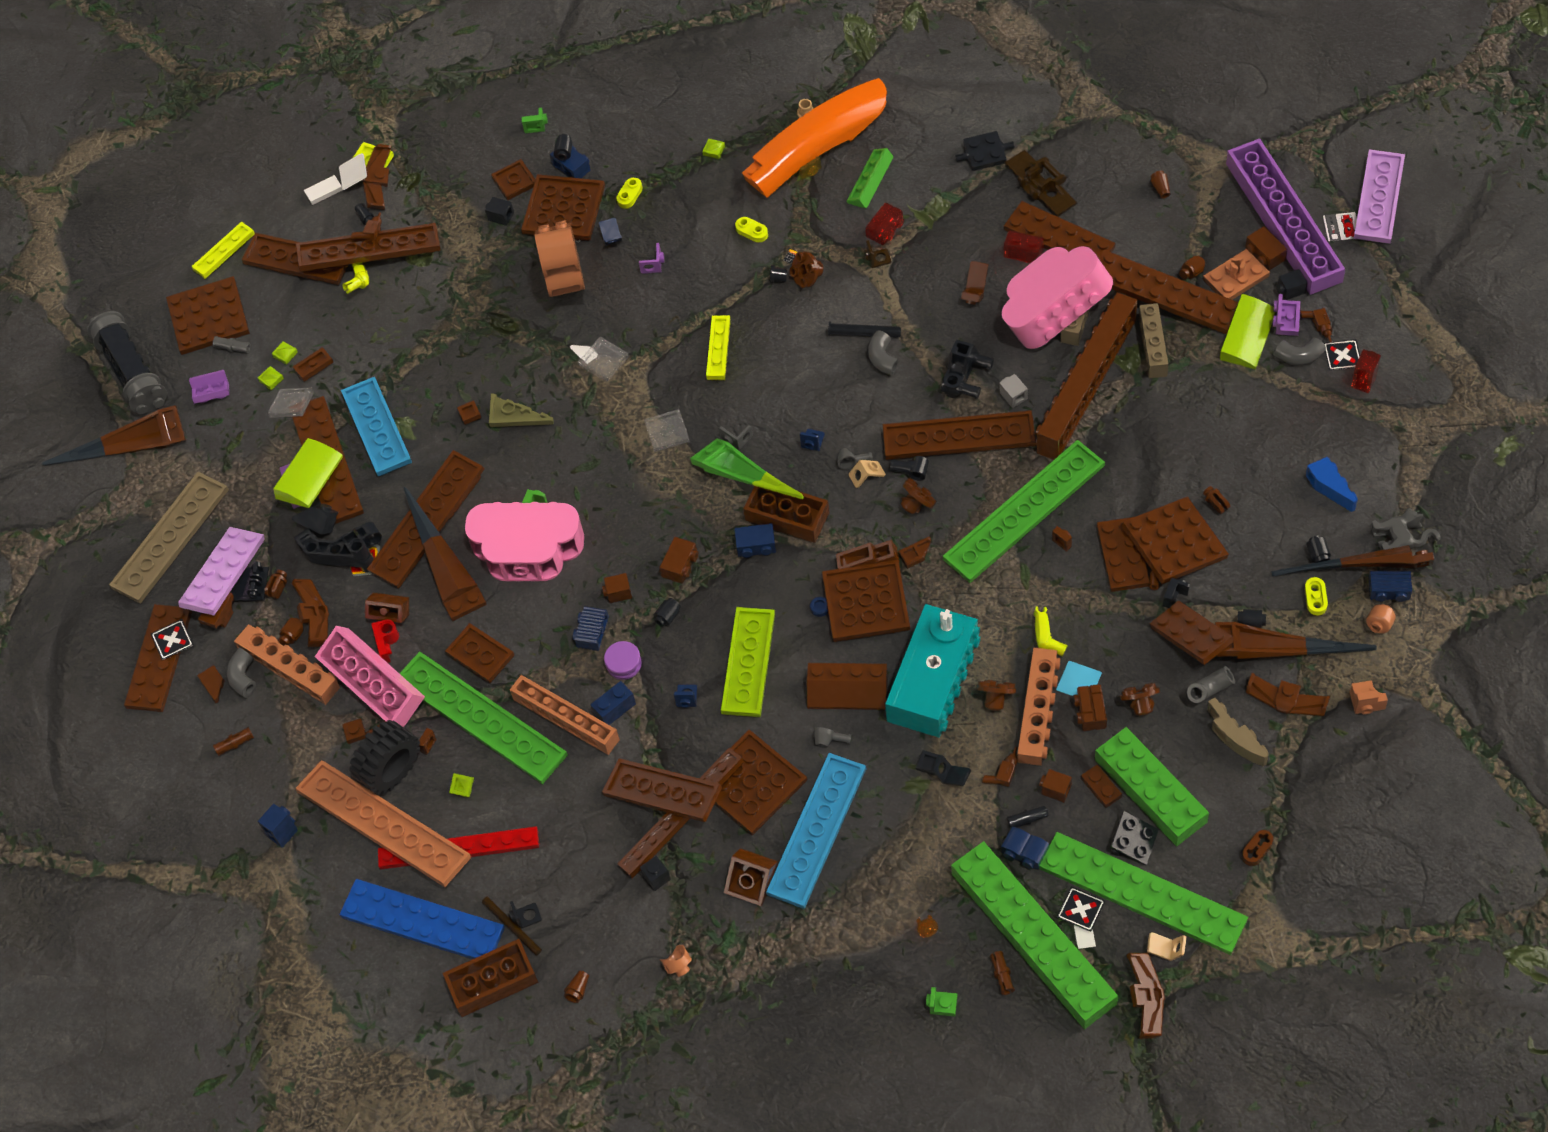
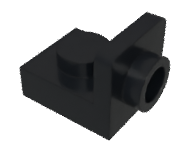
M1171 578L1164 595L1163 607L1170 608L1172 602H1177L1179 594L1188 596L1190 584L1182 579Z

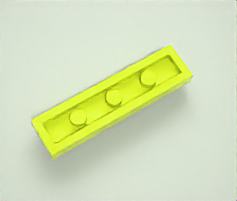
M240 222L192 265L193 271L206 279L254 236V230Z
M712 316L706 372L707 380H725L730 316Z

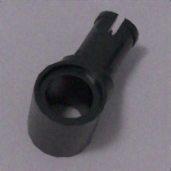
M914 456L912 460L908 461L891 460L890 471L905 472L910 478L922 481L926 477L929 460L923 456Z

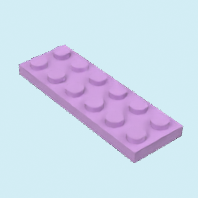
M1369 149L1354 239L1391 243L1405 154Z
M229 527L179 600V607L215 615L265 540L264 534Z

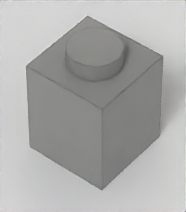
M1015 374L1004 378L999 383L1000 394L1012 408L1028 399L1027 387Z

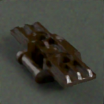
M1023 150L1005 162L1018 176L1019 185L1031 198L1043 202L1056 216L1077 204L1061 186L1067 177L1051 165L1047 157L1036 161ZM1043 167L1054 177V179L1049 177L1045 180L1042 177L1041 173L1043 172ZM1055 192L1056 195L1054 197H1050L1047 195V193Z

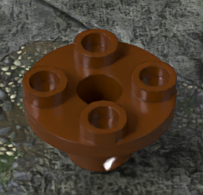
M797 252L793 259L792 267L789 269V274L794 278L797 285L807 288L814 285L817 277L823 274L824 268L821 261L816 260L810 252Z
M908 478L903 483L904 488L908 492L906 497L901 498L903 509L910 514L920 512L922 504L933 508L937 501L931 497L932 493L925 487L922 489L918 487V484L912 478Z
M994 680L978 681V684H976L977 690L986 691L985 707L993 711H999L1004 708L1005 693H1016L1015 683L1003 682V684L997 683L996 685Z
M1155 683L1145 684L1141 689L1128 687L1120 694V700H1132L1130 708L1134 710L1135 715H1148L1153 711L1154 700L1150 696L1159 693L1160 689L1156 687Z

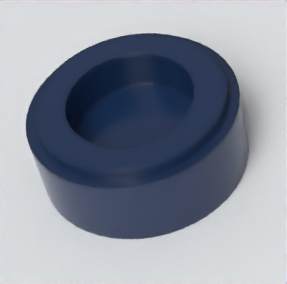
M816 597L811 601L810 609L813 615L822 617L828 613L826 598Z

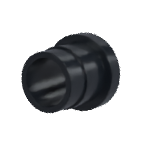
M771 265L770 283H773V281L786 282L787 268Z

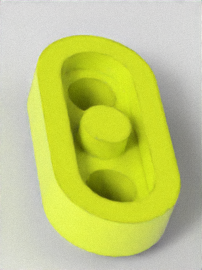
M629 178L626 180L617 195L619 207L627 209L634 205L643 189L640 179Z
M741 217L735 223L737 233L754 242H763L768 238L767 227L748 217Z
M1317 577L1308 579L1305 584L1307 609L1313 615H1322L1326 612L1328 606L1325 583Z

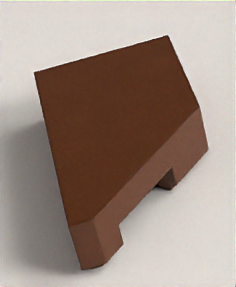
M930 536L898 551L907 569L925 560L931 543Z
M213 665L197 676L215 703H217L225 681Z

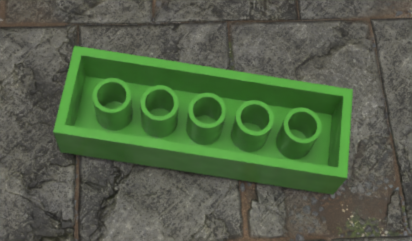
M1127 727L1095 750V761L1176 847L1208 823L1209 812Z

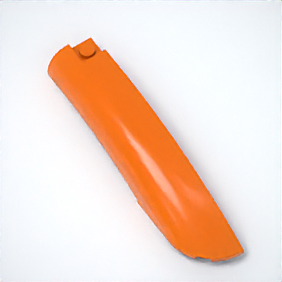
M877 78L851 88L827 100L793 122L752 157L754 162L742 172L745 180L768 198L793 174L816 157L847 140L851 142L885 108L887 89L882 80Z

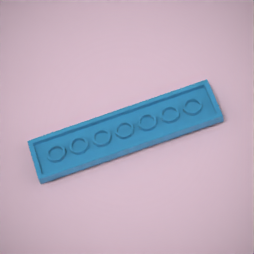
M828 753L766 891L768 896L805 909L864 776L866 765Z

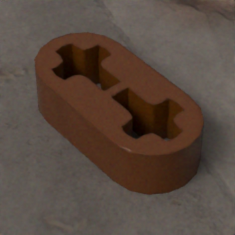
M1260 830L1254 835L1243 850L1242 860L1246 865L1255 866L1263 859L1273 845L1272 833L1267 830ZM1266 837L1267 842H1263V844L1259 846L1260 838L1264 839ZM1256 850L1255 857L1248 858V853L1252 854Z

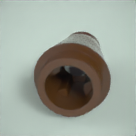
M1164 171L1153 173L1150 176L1151 184L1162 199L1169 197L1171 193L1167 174Z
M584 971L577 972L564 989V997L568 1001L579 1003L583 999L589 975Z

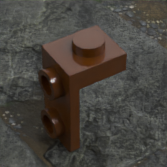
M970 262L966 289L962 292L961 299L966 300V303L976 304L983 299L989 266L987 263Z

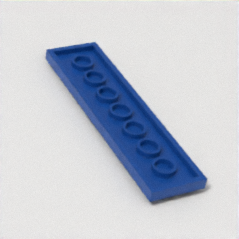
M359 879L355 880L339 914L341 918L470 959H475L495 950L505 929L503 924Z

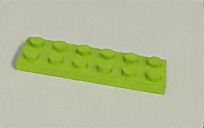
M736 607L721 713L724 715L761 717L775 610Z

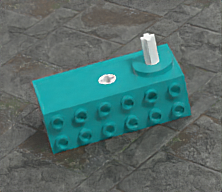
M925 604L885 703L887 722L940 738L942 731L945 732L947 729L948 715H952L954 711V699L960 695L961 681L966 680L968 673L966 668L968 664H972L974 647L978 648L980 643L978 619Z

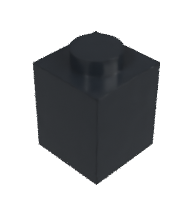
M492 197L485 207L488 221L505 226L508 225L514 214L510 201Z
M1300 269L1280 275L1276 286L1279 294H1283L1285 300L1305 294L1307 281Z
M657 856L640 866L643 878L653 891H656L671 880L667 868Z

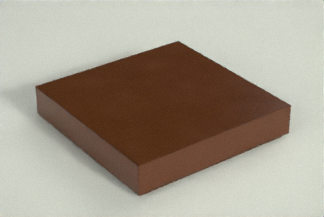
M522 159L491 174L492 179L507 201L532 189L536 180Z

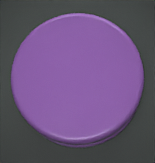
M616 642L606 650L604 655L607 671L616 679L625 680L632 678L641 668L642 661L639 650L630 642Z

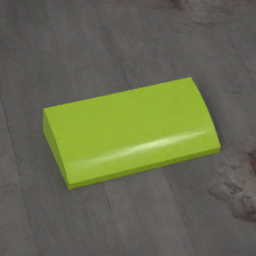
M1242 294L1221 349L1220 360L1256 369L1273 323V316L1276 315V312H1273L1274 307L1257 298Z
M307 438L273 488L275 499L310 508L343 458V455L321 442Z

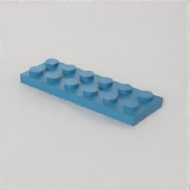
M375 377L341 390L377 476L412 463Z

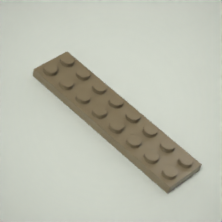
M197 472L109 584L110 588L141 604L228 492V487Z

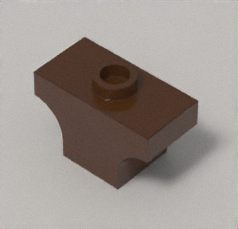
M228 594L215 615L201 613L198 621L201 624L216 629L218 626L225 628L234 613L232 610L233 594Z

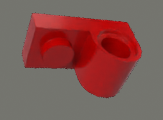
M387 619L371 623L379 655L387 663H390L389 655L392 654L390 645L397 642L399 632L392 620Z

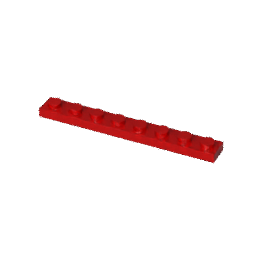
M537 826L447 839L470 853L471 857L539 848ZM378 848V866L380 870L411 866L386 849Z

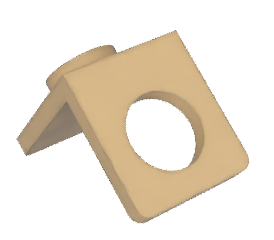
M859 460L849 473V477L856 488H859L868 476L884 477L886 475L878 461ZM857 470H860L861 472V478L859 480H857L855 477Z
M1152 932L1149 934L1147 952L1169 961L1175 960L1184 955L1186 936L1182 935L1172 940ZM1180 943V949L1176 953L1177 945Z

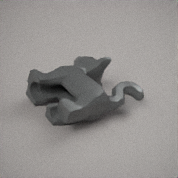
M1407 508L1402 516L1391 517L1382 523H1378L1376 520L1371 523V531L1374 538L1387 535L1390 537L1388 542H1378L1380 551L1407 545L1410 546V549L1420 547L1426 544L1429 536H1433L1436 541H1439L1441 535L1435 529H1426L1421 533L1418 540L1414 539L1408 528H1421L1420 520L1423 518V514H1418L1411 508Z

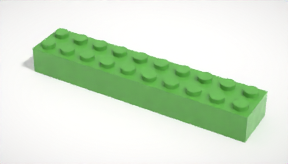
M984 841L951 865L953 877L1084 1030L1117 1005L1118 995Z

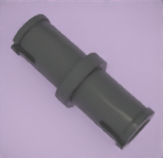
M215 336L213 339V347L228 349L229 352L238 351L248 354L251 349L250 342L237 341L235 338L226 339Z

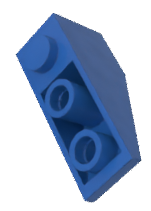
M1325 457L1307 465L1306 477L1316 491L1347 510L1355 511L1358 501L1357 496L1353 491H1350L1346 479L1340 476L1334 462Z

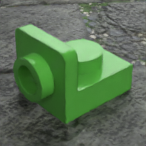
M538 108L539 115L522 117L525 133L545 131V124H548L547 114H543L542 108Z
M527 489L522 503H547V499L543 492Z
M932 987L931 994L927 993L926 1006L930 1007V1014L956 1016L957 993L937 992L936 988Z

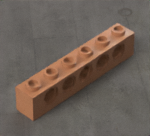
M248 624L234 640L237 648H242L248 652L255 661L325 705L340 688L337 682L338 678L333 673L324 672L317 663L312 664L308 662L304 655H297L291 647L286 644L284 646L281 645L274 636L268 637L257 626L254 628Z
M1033 648L1018 747V763L1042 766V760L1047 758L1048 747H1045V740L1049 741L1050 729H1047V725L1052 723L1053 711H1050V705H1054L1056 695L1052 691L1053 687L1057 688L1058 682L1055 670L1060 669L1061 658H1057V650ZM1041 670H1048L1049 672L1043 673ZM1045 687L1046 690H1039L1038 688ZM1036 705H1043L1044 707H1043V708H1037V707H1035V706H1036ZM1038 722L1041 723V725L1034 726L1033 723ZM1036 740V741H1038L1039 743H1037V744H1032V743H1030V741Z
M523 675L517 679L510 689L514 701L607 755L610 754L620 740L617 729Z

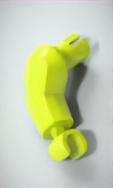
M362 263L352 264L355 277L342 284L347 294L358 288L364 289L369 285V276Z
M1036 606L1034 617L1038 648L1057 650V654L1063 657L1068 645L1052 639L1046 613L1047 608L1044 607L1043 612L1038 611V606Z

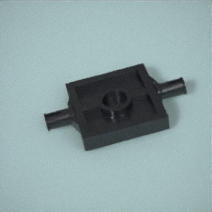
M994 131L963 139L965 153L957 154L955 158L956 162L967 159L972 171L1005 164L1007 161L1005 150L1014 149L1015 146L1013 141L1003 143L999 138L998 132Z

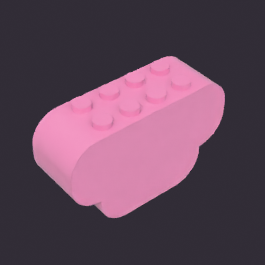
M1084 246L1077 247L1069 252L1062 247L1051 248L1011 279L1007 286V295L1010 299L1002 309V318L1026 348H1039L1104 298L1112 288L1113 279L1090 248Z
M484 503L472 508L466 517L465 531L474 555L478 559L486 561L490 574L500 581L551 580L561 572L563 561H570L576 558L583 550L584 532L578 512L573 506L566 503Z

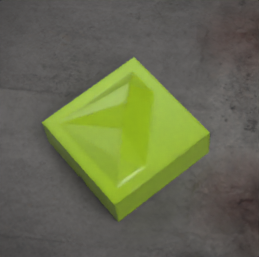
M708 139L702 151L703 155L719 159L725 148V142Z
M283 341L272 353V356L287 365L298 351Z
M271 366L258 377L259 382L270 390L284 379L283 375Z
M453 773L449 793L470 797L474 777Z

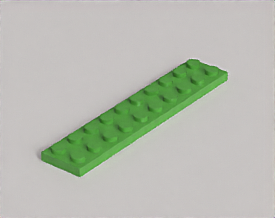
M1079 440L1075 441L944 554L943 560L971 583L1105 466V462Z
M420 651L400 672L401 676L425 696L423 699L425 704L541 784H544L568 756L567 752Z
M1056 832L1039 866V869L1229 955L1232 954L1248 921V916L1059 832Z

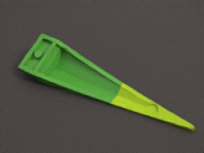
M717 438L690 458L693 465L703 468L705 472L804 499L802 493L763 470L727 441Z

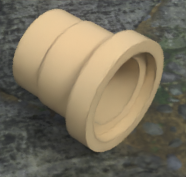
M809 99L800 100L797 110L799 118L813 109Z

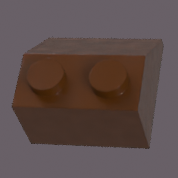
M740 848L731 858L724 893L762 906L778 861Z

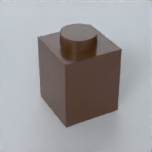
M627 573L604 578L603 594L604 597L608 596L610 603L632 599Z
M1049 769L1047 775H1043L1040 780L1039 786L1042 787V795L1065 803L1072 786V777Z

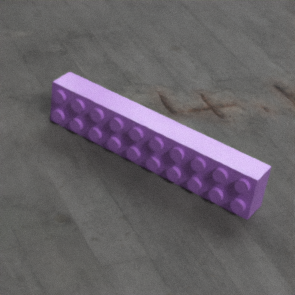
M1261 139L1228 150L1226 165L1269 232L1287 248L1286 258L1294 270L1300 269L1307 281L1306 290L1311 295L1342 283L1345 274L1344 266Z

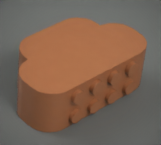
M564 220L556 222L553 227H549V224L538 226L534 235L549 297L585 290L571 223H567Z

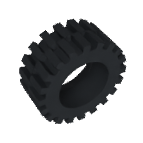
M387 720L386 723L383 721L379 727L375 726L372 728L373 732H368L365 735L366 739L360 741L358 744L360 747L354 751L353 755L355 757L350 761V764H352L349 767L351 776L377 795H380V793L385 794L387 790H393L395 784L398 786L401 783V779L408 775L407 771L413 768L414 764L412 763L418 758L416 753L420 752V741L418 738L394 720Z

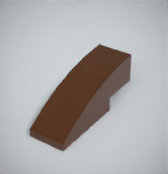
M892 540L874 546L870 542L837 553L836 560L838 569L892 560L899 561L897 546Z

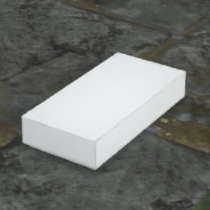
M334 175L305 189L304 192L310 203L314 205L343 189Z

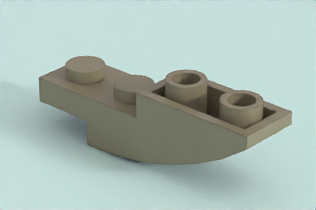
M1216 698L1209 700L1207 710L1214 719L1212 730L1229 748L1245 759L1261 766L1267 765L1269 753L1264 745L1259 744L1254 731L1249 730L1246 725L1239 727L1236 720L1230 718L1227 714V709L1222 702L1219 703Z

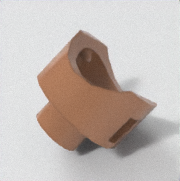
M678 945L667 959H660V962L668 974L676 973L680 977L689 972L688 964L692 958L684 945Z

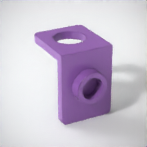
M656 243V260L639 261L641 273L661 272V263H664V252H661L659 243ZM650 264L654 267L651 269H647L644 266Z

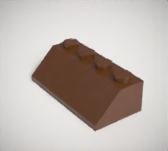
M808 663L807 708L886 710L887 664Z

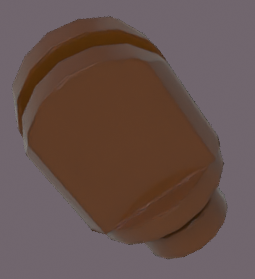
M1200 256L1190 258L1183 263L1179 271L1180 277L1186 280L1187 278L1192 279L1204 271L1205 260Z
M1209 486L1204 490L1205 501L1210 503L1219 514L1225 512L1224 508L1228 510L1231 507L1219 489L1214 490L1212 486Z
M278 569L276 573L270 576L265 587L266 596L279 599L287 583L286 572Z
M290 618L285 623L279 633L280 638L278 641L284 646L285 644L289 645L297 641L304 631L303 623L300 622V619Z

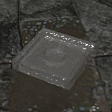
M599 337L580 358L578 365L608 382L629 358V353Z
M313 388L280 389L268 411L269 417L303 416L314 394Z
M679 409L644 419L654 452L690 442Z

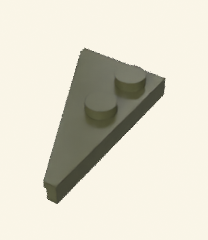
M491 394L490 427L554 424L553 417H550L548 414L543 412L539 414L532 411L530 407L514 403L509 399L503 400L498 398L496 394Z

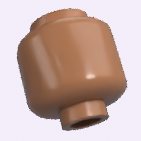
M1375 605L1368 614L1366 623L1373 632L1385 634L1389 632L1394 624L1396 615L1388 605Z

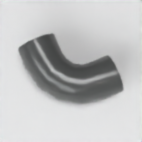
M875 331L868 346L869 359L874 367L892 376L898 367L899 359L890 356L886 352V348L891 342L890 336L883 331Z
M1311 338L1302 347H1295L1283 340L1277 346L1273 355L1290 365L1302 366L1318 359L1325 352L1326 346L1318 338Z
M238 648L227 664L226 676L231 688L244 698H248L256 688V682L246 675V669L254 658L242 648Z
M1224 666L1191 684L1187 689V696L1190 701L1200 703L1235 684L1234 676L1230 669Z

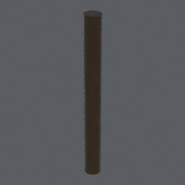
M488 896L482 900V903L536 956L541 953L542 949L513 923Z

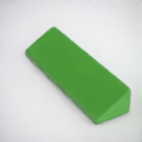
M888 148L873 150L846 201L848 204L861 208L868 207L893 159V155Z

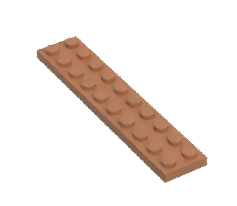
M323 760L295 788L297 793L443 887H446L471 859L470 853Z

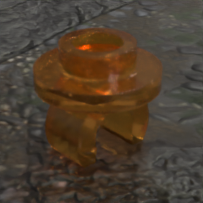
M928 915V919L922 921L920 918L917 919V930L922 937H930L937 932L938 924L932 919L931 915Z

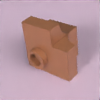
M1372 681L1351 684L1350 696L1355 714H1370L1373 711L1386 709L1388 701L1386 693H1380L1375 690Z

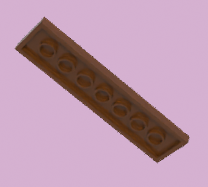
M436 223L379 231L375 241L351 239V235L296 243L300 271L441 251Z
M1103 250L1099 260L1113 279L1112 290L1148 304L1158 303V307L1224 334L1228 333L1239 302Z
M322 396L291 407L290 412L302 446L307 438L321 442L343 455V458L318 494L321 504L330 505L333 510L338 512L335 524L364 514L325 397Z
M1032 410L883 424L886 460L1036 446Z
M454 450L416 500L438 532L441 531L485 470L482 465ZM411 509L367 568L370 573L398 589L425 553Z

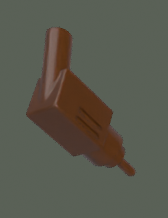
M379 212L378 216L373 217L372 220L367 221L363 232H352L351 239L375 241L381 229V212Z
M1325 308L1313 311H1300V317L1312 318L1317 332L1321 331V334L1332 343L1331 322Z
M1015 747L1013 753H1010L1005 761L1002 760L997 776L984 775L982 783L1000 784L1009 787L1018 762L1016 755L1018 748Z

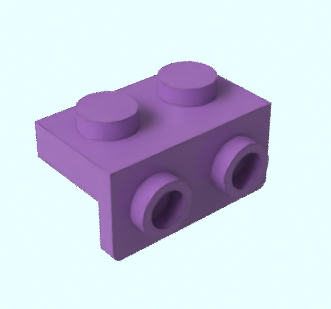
M1279 294L1278 301L1274 300L1273 312H1277V316H1273V327H1276V334L1298 336L1300 301L1282 300L1283 294Z
M224 370L189 378L194 404L205 403L215 398L222 399L229 395V382Z

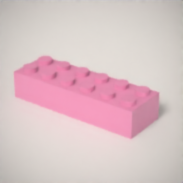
M336 626L315 655L325 667L386 722L387 720H394L404 727L425 698L422 693L349 628Z

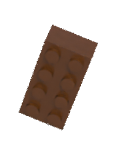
M754 486L743 510L745 521L757 525L773 524V530L815 543L830 513L828 500L803 492L800 493H802L804 499Z
M520 939L514 940L443 973L461 1017L539 983Z

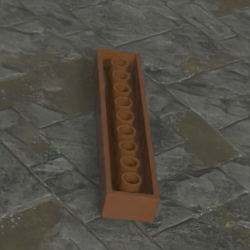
M1117 292L1115 297L1109 300L1108 309L1101 314L1099 325L1094 327L1091 339L1086 341L1083 353H1080L1076 359V366L1070 369L1068 380L1062 383L1059 396L1054 397L1051 410L1046 411L1043 424H1039L1035 433L1037 435L1035 443L1037 445V454L1055 460L1063 453L1136 322L1137 299Z

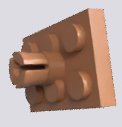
M1245 249L1204 275L1203 280L1216 294L1233 300L1268 278L1270 272Z

